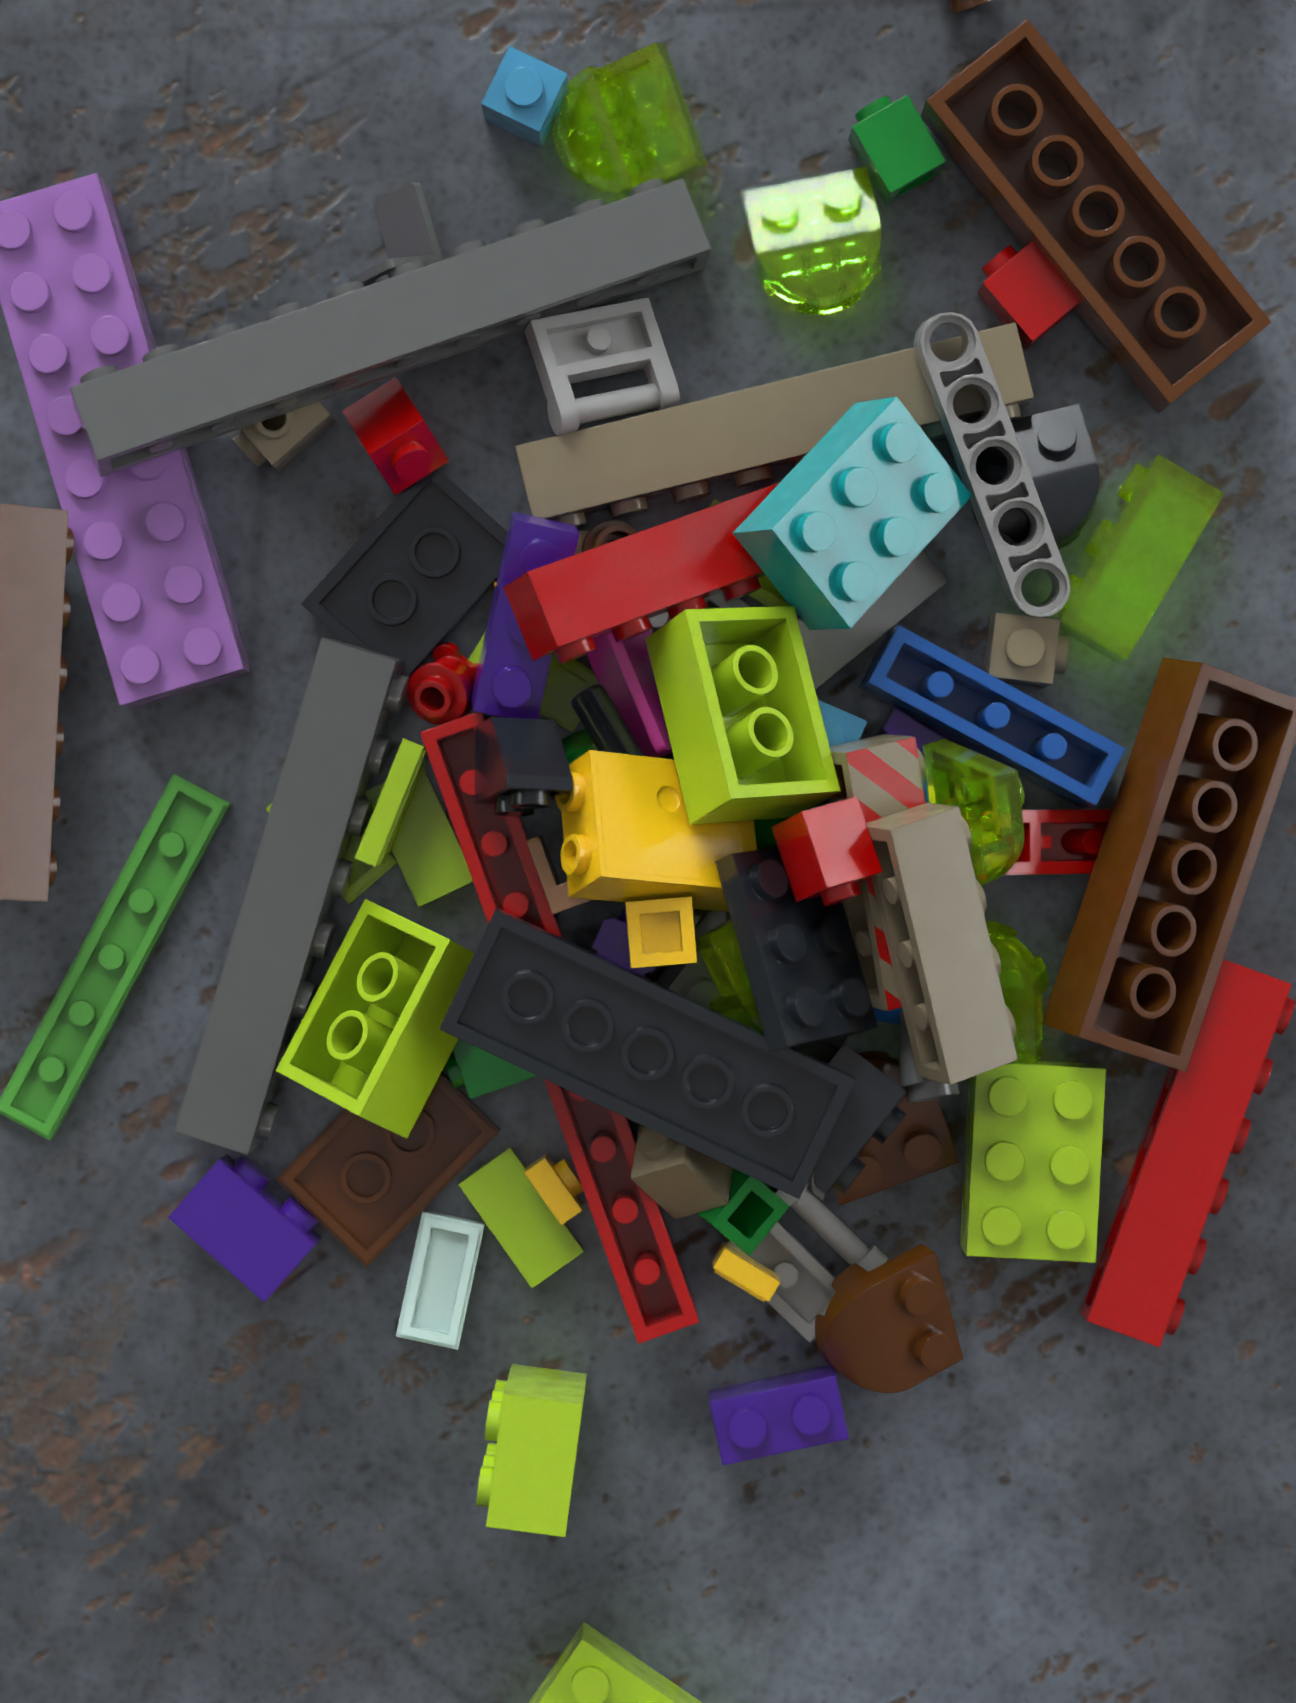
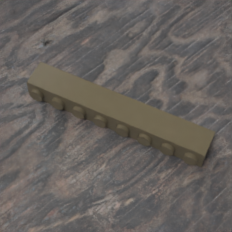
M1016 322L978 331L1010 420L1021 418L1019 408L1027 406L1034 398ZM957 336L930 343L931 351L938 359L951 362L961 352L962 338ZM913 347L517 445L515 448L532 516L572 524L578 529L587 525L585 515L610 509L613 519L622 518L649 510L648 499L672 494L674 503H682L710 495L709 484L734 478L736 488H742L772 480L771 469L794 463L797 465L857 402L898 397L930 441L946 438ZM968 385L963 386L957 391L952 403L956 416L962 421L980 418L985 408V401L981 392L975 387Z

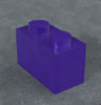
M226 1154L213 1165L168 1218L265 1303L322 1237L313 1230L318 1222L307 1209L292 1198H288L283 1204L265 1188L270 1179L257 1165L242 1155L235 1161Z
M830 1365L708 1390L709 1404L722 1466L849 1439L836 1375Z

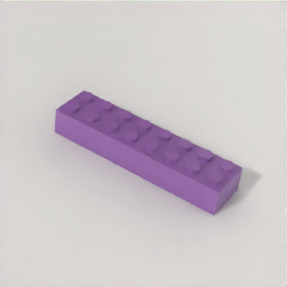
M97 173L0 201V303L62 510H68V527L71 528L74 536L73 550L119 705L132 709L253 673L187 449L183 448L100 477L73 405L70 387L81 384L80 378L84 374L108 365L117 366L118 371L143 362L142 357L146 353L157 348L109 187Z

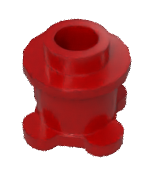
M451 642L439 644L433 651V662L418 668L409 679L407 699L412 710L421 719L431 724L442 725L456 720L467 714L472 708L471 695L479 663H472L460 654L458 646Z

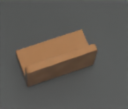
M536 836L526 840L552 914L594 900L569 897L567 881L559 882L543 836Z

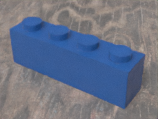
M900 625L887 632L858 686L860 689L1079 808L1097 805L1126 748Z

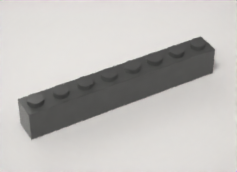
M321 638L174 1131L176 1133L246 1155L259 1146L260 1140L269 1142L273 1136L281 1110L280 1105L272 1103L278 1080H289L288 1077L277 1072L276 1069L290 1044L297 1018L303 1019L317 991V984L309 982V976L315 957L324 960L333 939L336 924L327 921V916L333 897L342 899L351 879L354 862L345 859L352 835L358 837L363 835L370 816L372 800L363 797L370 773L380 776L388 756L391 739L382 737L388 713L398 714L400 712L408 689L409 677L400 675L404 663L403 660L332 638Z

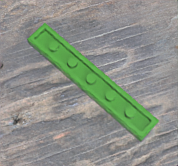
M173 774L0 1098L1 1115L48 1140L54 1139L230 810L231 803L183 777Z

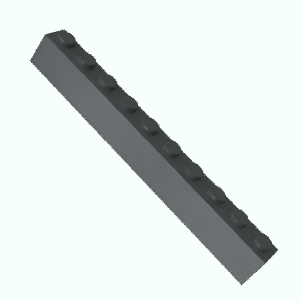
M662 179L649 180L632 188L628 192L627 198L606 205L603 199L587 201L573 208L568 213V218L548 225L542 219L532 220L512 229L508 234L509 238L489 245H485L483 240L470 241L451 250L448 254V259L427 266L421 260L408 262L388 273L389 279L366 287L362 281L346 283L330 291L327 294L328 299L307 307H303L301 302L288 303L270 311L266 315V321L242 328L240 323L226 324L208 332L204 336V342L184 349H180L178 344L164 345L146 353L142 357L143 362L119 371L117 366L108 365L87 372L80 378L81 384L70 387L75 411L100 477L525 331L530 320L586 310L703 269L711 251V246L684 179L664 184Z

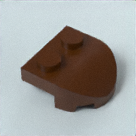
M884 1051L858 1053L899 1085L898 1059L891 1058ZM906 1091L898 1108L907 1115L883 1145L875 1138H872L858 1155V1158L866 1166L843 1195L834 1189L839 1205L960 1163L938 1100L909 1104Z
M923 1244L869 1272L856 1263L846 1268L831 1284L836 1292L828 1305L825 1316L820 1314L816 1316L815 1338L819 1352L824 1360L845 1378L870 1391L879 1393L905 1391L964 1359L936 1253Z

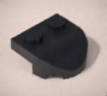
M1079 403L1011 420L1058 550L1069 545L1079 537L1081 529L1090 519L1097 502L1099 468ZM992 446L981 451L975 465L978 476L987 484H995L1002 480L1008 467L1007 458L1004 453ZM972 508V514L974 516L976 523L978 524V521ZM1011 508L1000 518L998 528L1002 539L1009 545H1014L1023 541L1028 535L1030 529L1029 518L1020 508Z

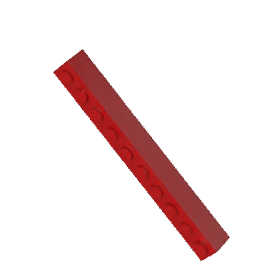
M475 712L420 732L488 924L496 908H499L565 939L557 914H552L526 841L530 838L522 816L495 815V804H475V726L487 720L485 713ZM544 1079L638 1344L699 1323V1312L662 1208L631 1179L637 1138L630 1119Z

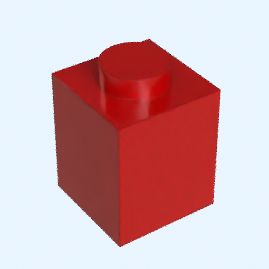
M1033 241L1019 252L1012 245L1007 246L981 269L988 278L982 283L977 294L1004 325L1016 322L1021 346L1025 351L1073 312L1081 301Z
M396 377L342 410L394 495H397L449 462Z
M857 796L801 811L771 827L796 903L821 896L824 906H830L863 894L860 882L883 872Z

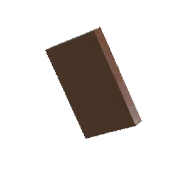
M441 1072L407 1139L344 1108L276 1180L367 1268L501 1129L459 1088L455 1089L451 1080Z

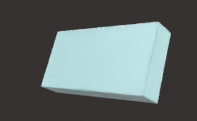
M428 1210L422 1211L396 1337L458 1350L484 1233V1222Z

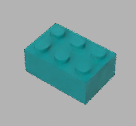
M898 397L857 402L732 534L788 604L795 607L796 614L809 630L851 629L972 497V494Z

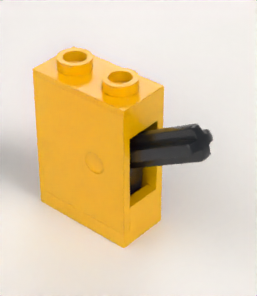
M600 684L593 685L577 694L571 700L572 707L598 751L589 750L569 764L572 775V791L561 796H555L557 807L561 810L564 842L561 848L560 859L562 869L567 873L568 896L615 902L692 897L693 909L728 912V905L715 861L733 853L757 850L754 820L690 825L675 761L672 759L646 757L603 686Z

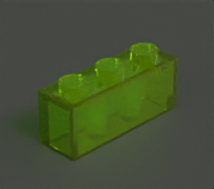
M1159 454L1151 459L1146 467L1135 463L1116 496L1125 500L1121 510L1113 523L1104 517L1102 518L1084 548L1085 552L1093 556L1081 577L1073 573L1069 574L1071 588L1069 598L1056 618L1060 620L1059 629L1116 663L1126 661L1225 493Z

